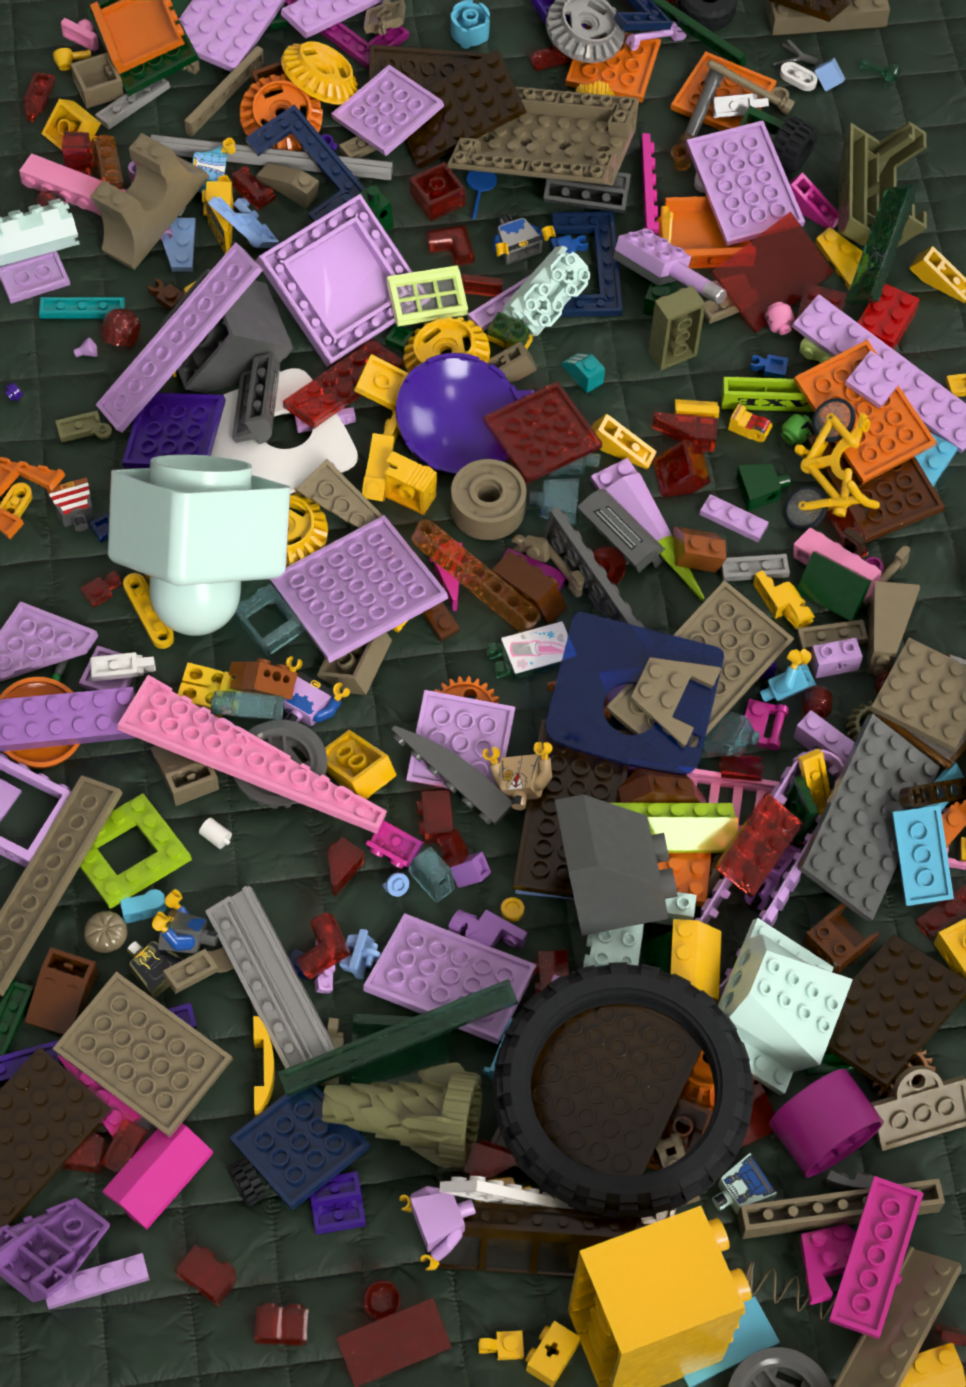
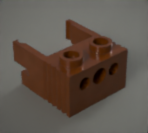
M843 903L825 916L810 931H807L802 943L811 953L833 966L832 972L835 974H841L851 963H854L865 954L879 936V933L876 931L874 935L864 939L841 915L843 909L847 907Z

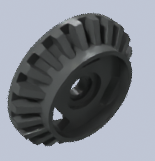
M272 720L261 723L248 731L290 755L291 760L301 765L302 761L292 748L300 750L308 759L304 764L309 766L310 770L319 776L322 774L326 776L328 764L324 744L318 735L307 726L290 720ZM233 776L241 793H244L250 801L258 802L260 806L269 805L272 808L278 809V806L289 808L292 804H301Z
M782 1347L766 1348L748 1356L736 1368L728 1387H796L776 1378L777 1373H783L798 1380L801 1383L800 1387H832L827 1375L815 1361L799 1351Z

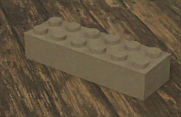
M766 0L765 5L772 36L887 27L890 14L888 0H855L830 22Z

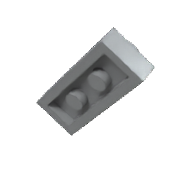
M787 554L726 558L721 566L722 579L726 582L754 580L755 573L762 570L767 577L786 578L790 574Z

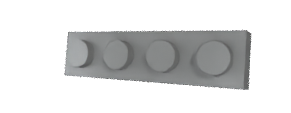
M163 78L131 96H128L127 93L96 113V119L107 129H111L170 88L169 81Z

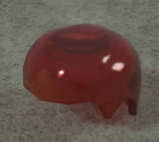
M377 1280L369 1284L363 1292V1308L375 1320H388L395 1316L400 1308L401 1294L391 1281Z

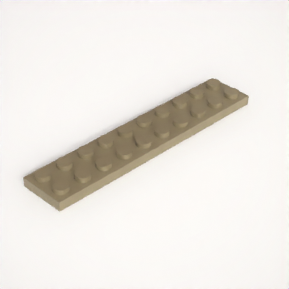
M81 775L0 910V996H4L123 794L119 788Z

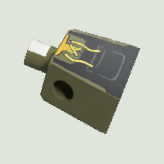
M135 941L127 949V953L133 957L129 962L130 971L144 991L155 1000L169 987V984L162 976L163 970L179 963L183 959L171 951L158 949L159 943L156 941H152L145 948Z

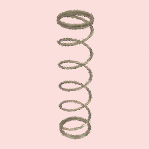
M752 1260L749 1262L745 1273V1277L748 1281V1284L750 1281V1290L752 1296L757 1293V1291L761 1287L762 1283L764 1282L768 1274L773 1270L774 1304H777L780 1301V1299L784 1295L785 1291L787 1290L791 1282L796 1278V1308L798 1312H800L804 1308L808 1301V1296L804 1301L803 1305L801 1306V1308L799 1309L800 1284L798 1276H794L793 1278H791V1280L788 1282L783 1292L776 1301V1271L774 1268H771L767 1271V1273L761 1280L760 1284L758 1285L754 1293H752L753 1268L755 1262H752ZM835 1297L834 1300L832 1301L831 1305L829 1306L828 1310L826 1311V1313L824 1314L823 1317H822L823 1302L820 1303V1319H821V1320H823V1319L827 1316V1314L829 1313V1311L831 1310L832 1306H833L834 1303H835L836 1297Z

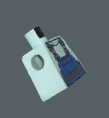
M750 1153L720 1178L718 1186L721 1193L712 1197V1201L719 1211L731 1205L735 1213L738 1214L741 1205L774 1201L777 1192Z

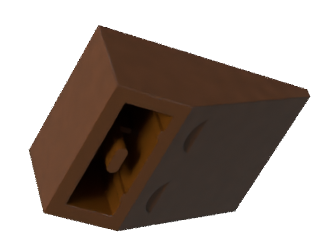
M50 947L38 976L25 1023L64 1035L81 1015L99 974L96 962Z

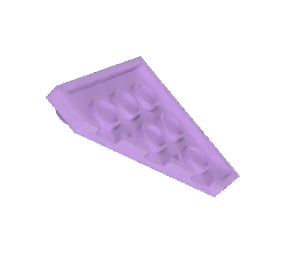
M20 601L0 630V681L87 654L98 637L97 631Z

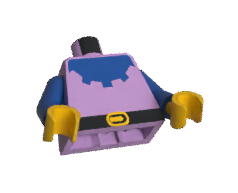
M293 656L287 659L286 664L290 667L289 671L296 672V670L302 667V660L298 659L297 665L293 667ZM299 671L292 700H282L284 711L288 714L284 720L298 723L301 721L308 726H313L316 722L332 718L342 703L341 698L347 697L350 694V690L345 688L341 694L340 688L343 686L342 683L335 684L333 690Z

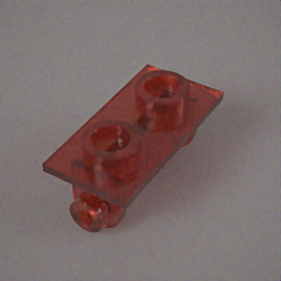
M553 46L552 50L549 48L535 50L534 53L529 55L535 71L572 62V58L562 53L556 46Z

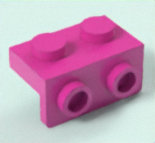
M383 820L377 834L374 833L372 839L367 840L366 845L371 847V853L381 858L383 855L391 858V864L402 869L403 866H412L424 842Z

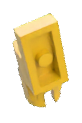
M763 570L755 573L753 586L775 619L784 615L796 630L808 627L813 623L812 618H814L812 611L809 607H804L805 600L802 599L790 582H785L775 587L771 577H767Z

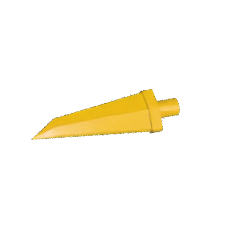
M662 206L661 216L656 220L659 222L658 235L661 238L667 239L671 244L673 213L669 212L668 206Z

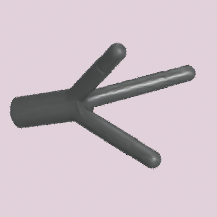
M788 39L787 43L791 47L784 43L781 46L798 57L772 64L775 67L786 62L801 60L816 66L818 58L801 52Z

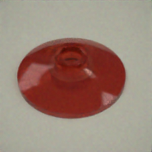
M601 547L593 552L595 561L605 571L610 567L607 578L611 584L617 585L622 580L626 570L624 556L613 547Z

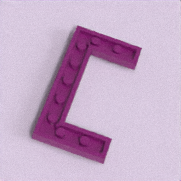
M286 0L285 7L299 0ZM339 22L319 33L369 69L370 44L399 46L409 38L410 32L402 26L395 29L387 28L385 35L384 33L383 35L379 34L371 41L366 42Z

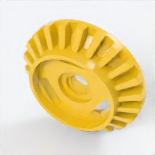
M313 41L301 44L296 43L292 46L289 45L285 49L281 57L282 68L287 77L308 95L326 103L339 105L343 104L358 91V83L355 81L356 78L353 75L350 63L335 49Z
M452 316L443 319L437 318L430 323L427 322L422 329L418 328L415 330V335L410 336L408 345L404 348L405 355L403 356L406 370L410 373L411 370L425 362L426 359L440 355L444 350H451L452 353L477 356L479 360L488 363L490 359V345L486 333L483 332L479 325L476 326L471 320L465 321L462 317L453 319ZM468 337L470 339L471 347L469 351H465L462 338Z
M298 492L290 494L289 508L302 512L304 516L302 517L289 509L287 544L296 540L300 541L287 545L286 567L325 547L328 538V524L324 512L320 510L318 504H314L310 499L302 497Z

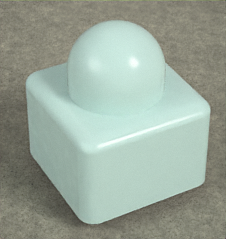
M207 455L158 456L150 460V468L112 470L108 556L119 565L150 576L149 595L151 604L156 615L167 627L178 633L190 636L210 634L223 627L235 614L240 601L241 581L274 579L280 577L285 572L290 486L252 475V465L245 461Z

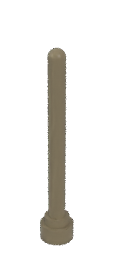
M713 60L707 62V66L762 98H768V101L777 105V108L780 109L779 112L787 116L791 111L795 101L788 97L781 99Z

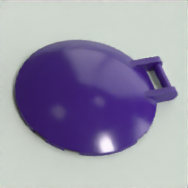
M445 353L426 359L425 362L410 371L397 395L396 420L404 442L421 461L444 473L456 475L464 466L477 460L493 459L504 462L515 449L521 435L541 433V426L538 424L535 406L536 391L516 390L499 368L493 364L489 365L479 360V357L470 354ZM522 401H526L529 424H525Z

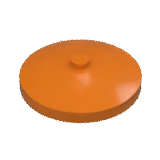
M30 677L19 680L6 688L0 695V700L74 692L54 679ZM80 744L5 751L2 753L17 764L22 763L32 769H45L57 766L69 759Z

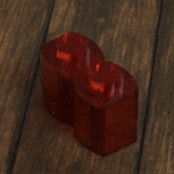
M264 1303L262 1307H256L255 1343L265 1345H307L308 1309L303 1308L304 1306L300 1304H290L288 1308H279L277 1304Z

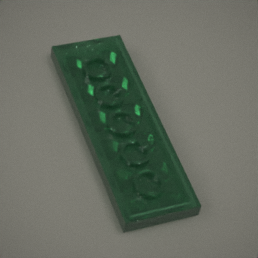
M914 184L885 188L845 301L850 305L875 303L882 296V290L889 276L892 261L896 256L899 241L902 238L905 224L909 219L912 204L916 199L918 187Z

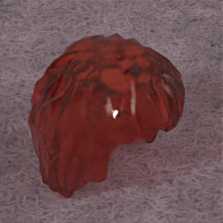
M118 308L108 312L102 325V340L112 345L134 347L141 328L138 317L129 309Z

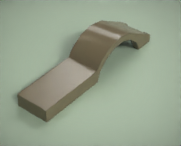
M224 947L214 951L204 949L163 970L162 976L176 994L216 972H227L234 969Z

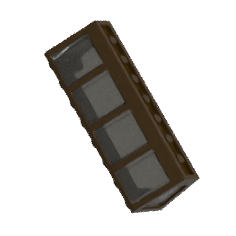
M473 1202L476 1214L463 1218L465 1231L462 1234V1238L453 1250L439 1261L437 1268L574 1278L580 1250L641 1228V1218L621 1217L616 1219L601 1217V1215L591 1212L584 1213L577 1209Z

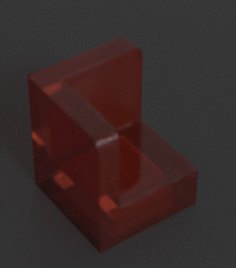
M458 829L438 835L436 838L444 853L439 861L442 870L462 864L469 855V851Z

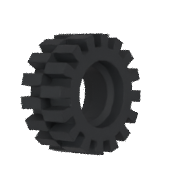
M246 1157L227 1167L236 1189L247 1206L250 1207L267 1197L260 1178Z

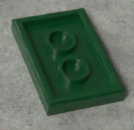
M813 551L796 590L803 596L842 617L854 621L872 580L817 551Z

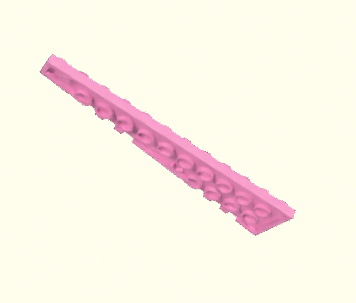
M150 675L146 677L118 723L117 730L373 833L377 834L386 816L387 811L360 795L354 794L344 786L333 784L330 782V778L325 775L319 776L312 772L310 767L304 763L298 764L290 759V755L241 727L235 726L227 719L211 714V710L204 706L200 708L193 704L191 699L185 695L181 697L172 692L171 687Z

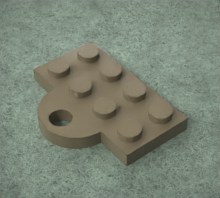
M913 1066L903 1071L897 1078L893 1089L894 1096L871 1102L884 1120L883 1126L876 1133L878 1148L881 1151L966 1126V1078L963 1075L942 1081L939 1075L929 1067ZM921 1074V1081L916 1085H912V1078L915 1075Z

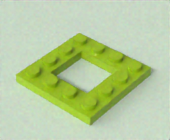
M142 793L111 812L81 863L80 869L111 909L120 904V901L130 898L190 862L192 858L177 836ZM137 826L156 853L121 874L116 875L97 848Z

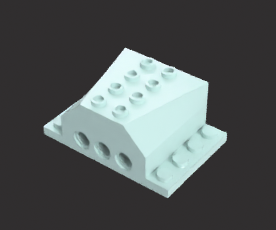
M757 918L750 925L718 1007L724 1014L729 1016L737 1028L741 1041L745 1044L750 1059L749 1063L753 1079L777 1094L782 1095L787 1090L793 1072L821 1064L853 979L833 973V966Z

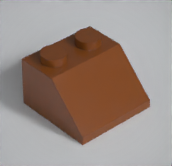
M676 526L673 528L675 566L714 573L719 570L726 560V544L723 538L716 533Z

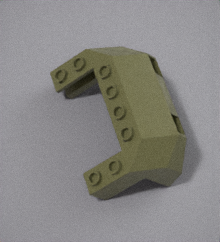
M909 121L881 141H878L856 125L850 123L845 136L839 165V234L860 245L897 248L927 229V212L922 211L915 216V205L910 201L896 209L897 167L926 149L925 131Z

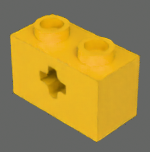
M556 1321L553 1322L551 1327L545 1326L539 1336L541 1340L540 1345L537 1349L532 1347L525 1359L528 1362L526 1371L551 1387H554L581 1340L580 1336ZM552 1348L555 1349V1354H552L551 1357L547 1356V1351L550 1352Z

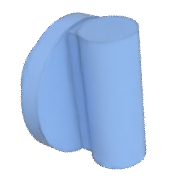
M403 872L395 873L382 886L391 895L396 897L402 896L409 888V879Z

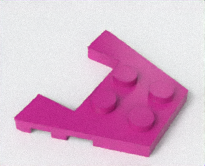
M848 1224L801 1234L800 1247L803 1266H805L806 1271L805 1281L809 1291L808 1301L810 1305L830 1301L833 1292L825 1278L844 1274L856 1236V1232ZM900 1274L898 1276L896 1285H899L901 1283L902 1276Z

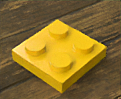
M371 354L354 391L393 410L400 387L409 373Z

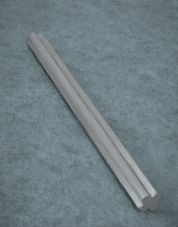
M151 135L152 139L171 148L176 156L193 158L196 152L202 153L211 151L219 146L224 147L223 142ZM235 144L236 151L234 154L225 153L227 155L226 162L260 166L273 163L298 170L323 173L306 152L270 148L260 156H257L249 145ZM338 156L356 177L391 181L393 162Z

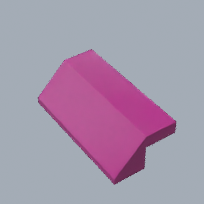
M183 1123L170 1138L157 1129L102 1192L107 1198L121 1206L133 1221L148 1229L214 1152Z

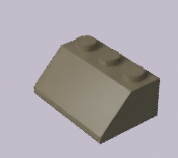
M386 632L331 663L325 657L317 676L333 686L337 683H342L343 686L340 688L342 691L345 688H349L351 694L366 695L392 639Z

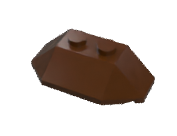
M638 767L617 789L619 803H706L705 796L692 779L682 771Z

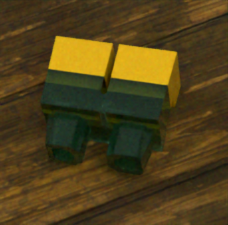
M497 312L487 329L488 341L503 348L506 346V349L520 341L528 349L533 341V337L530 335L529 326L519 320L516 321L507 317L506 314Z

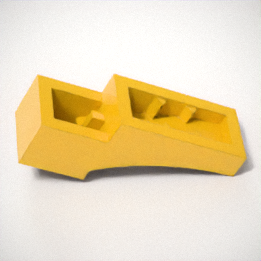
M375 433L372 435L362 495L366 499L385 501V472L391 467V464L386 463V460L393 451L395 436Z

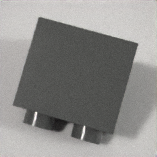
M206 269L164 318L160 323L161 328L209 274L210 269ZM254 280L177 370L186 390L209 393L239 384L241 373L252 370L253 358L256 356L274 353L279 363L288 357L293 346L267 283Z
M584 794L555 800L582 936L668 919L665 899L678 897L672 868L659 870L658 863L669 861L664 832L651 835L646 815Z

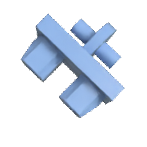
M360 929L359 934L348 935L346 947L352 950L353 954L352 956L343 955L340 961V967L343 971L353 973L356 979H363L366 968H371L373 962H377L381 955L377 951L378 944L374 943L375 940L368 935L367 930Z

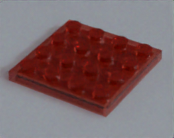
M558 381L483 417L484 424L527 484L602 448V441Z

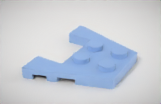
M213 197L208 202L211 207L242 233L253 247L273 248L279 243L267 225H262L257 220L259 217L255 210L251 211L248 208L250 203L246 198H238L234 203V206L241 213H235L221 197Z

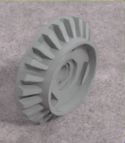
M555 0L546 17L547 33L553 44L562 53L580 62L600 63L611 59L619 52L625 39L624 30L614 20L617 10L606 0ZM565 14H568L570 17L571 27L566 20ZM581 24H587L591 29H584Z

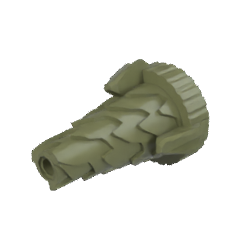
M447 1063L419 1070L418 1076L421 1083L399 1080L398 1084L372 1082L371 1084L351 1083V1086L340 1084L326 1085L324 1089L322 1121L347 1125L359 1131L376 1133V1138L401 1141L400 1145L410 1146V1149L433 1164L443 1168L468 1169L474 1155L480 1125L482 1106L481 1076L477 1073L466 1072L460 1063Z

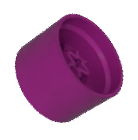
M839 1069L829 1073L803 1089L784 1104L769 1121V1126L807 1178L828 1170L851 1155L872 1138L884 1124V1120L846 1069Z

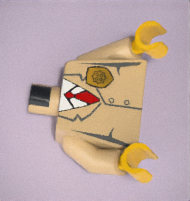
M536 742L534 744L536 754L501 758L500 762L497 760L500 756L498 748L491 747L493 751L492 757L489 754V750L484 749L482 752L483 758L491 761L490 769L499 790L512 800L511 807L513 809L524 810L527 800L541 797L543 789L552 779L551 758L548 757V754L552 751L550 743L547 742L542 745L541 742Z

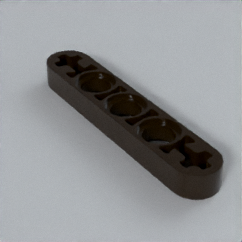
M966 777L902 788L899 792L900 803L904 808L909 809L965 799Z

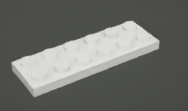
M470 1176V1180L463 1177H451V1181L440 1182L439 1192L487 1203L574 1209L557 1198L554 1199L546 1192L539 1194V1189L524 1188L522 1190L521 1185L506 1184L504 1186V1182L498 1180H488V1182H485L486 1178L481 1176Z

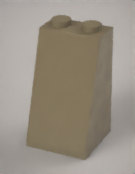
M874 582L868 602L867 674H874L875 676L889 675L918 596L920 585Z

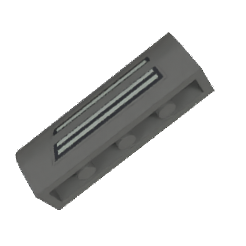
M618 172L613 185L547 179L544 202L625 214L631 174Z
M274 353L254 357L252 370L241 373L232 434L235 443L256 439L258 444H262L268 441L272 435L280 374V363Z
M600 489L595 491L577 506L580 514L638 573L649 563L654 568H657L662 563L659 555L665 548L607 490Z

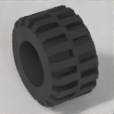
M797 116L791 117L782 126L773 141L783 169L790 173L796 172L806 162L815 146L818 135L817 127Z

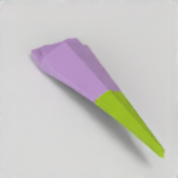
M626 458L591 475L590 481L596 490H607L665 548L660 556L678 574L698 599L703 602L704 596L690 569L675 566L674 538L641 474L637 473L629 459Z

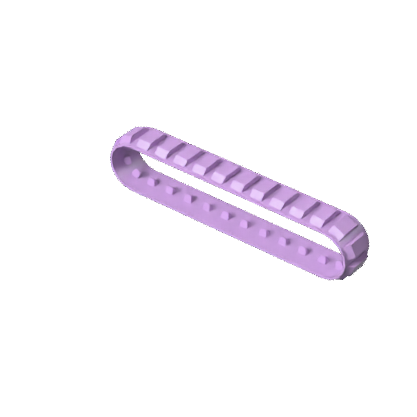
M820 749L824 755L826 771L838 780L845 762L838 755L836 756L832 752H828V750ZM813 750L802 752L793 759L792 767H786L780 777V784L774 787L769 796L768 804H764L758 814L757 822H753L746 834V841H742L735 852V859L730 860L724 870L723 879L718 880L712 890V898H707L700 910V918H695V920L708 925L711 918L716 919L719 914L717 908L723 899H728L731 893L728 890L733 881L739 880L742 876L740 870L745 861H751L753 857L751 851L757 842L763 841L765 837L762 834L768 823L773 824L776 819L774 813L778 806L784 805L787 801L785 795L794 777H798L801 773L798 757ZM818 815V817L816 818V823L819 822L821 815ZM813 833L806 835L804 840L807 844L802 852H796L793 859L796 862L791 871L784 872L782 876L784 882L779 891L774 890L770 897L773 901L769 908L762 910L759 914L762 921L773 927L777 920L778 910H783L789 899L790 891L793 892L800 881L801 871L797 867ZM739 948L738 952L736 953V956H737V957H738L739 952H740V950H741L740 948ZM727 968L724 973L727 978L721 985L719 984V1002L733 969Z

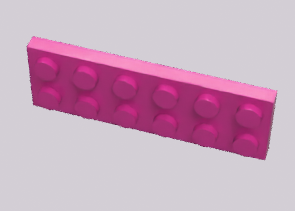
M874 1176L829 1322L876 1339L880 1338L924 1193Z

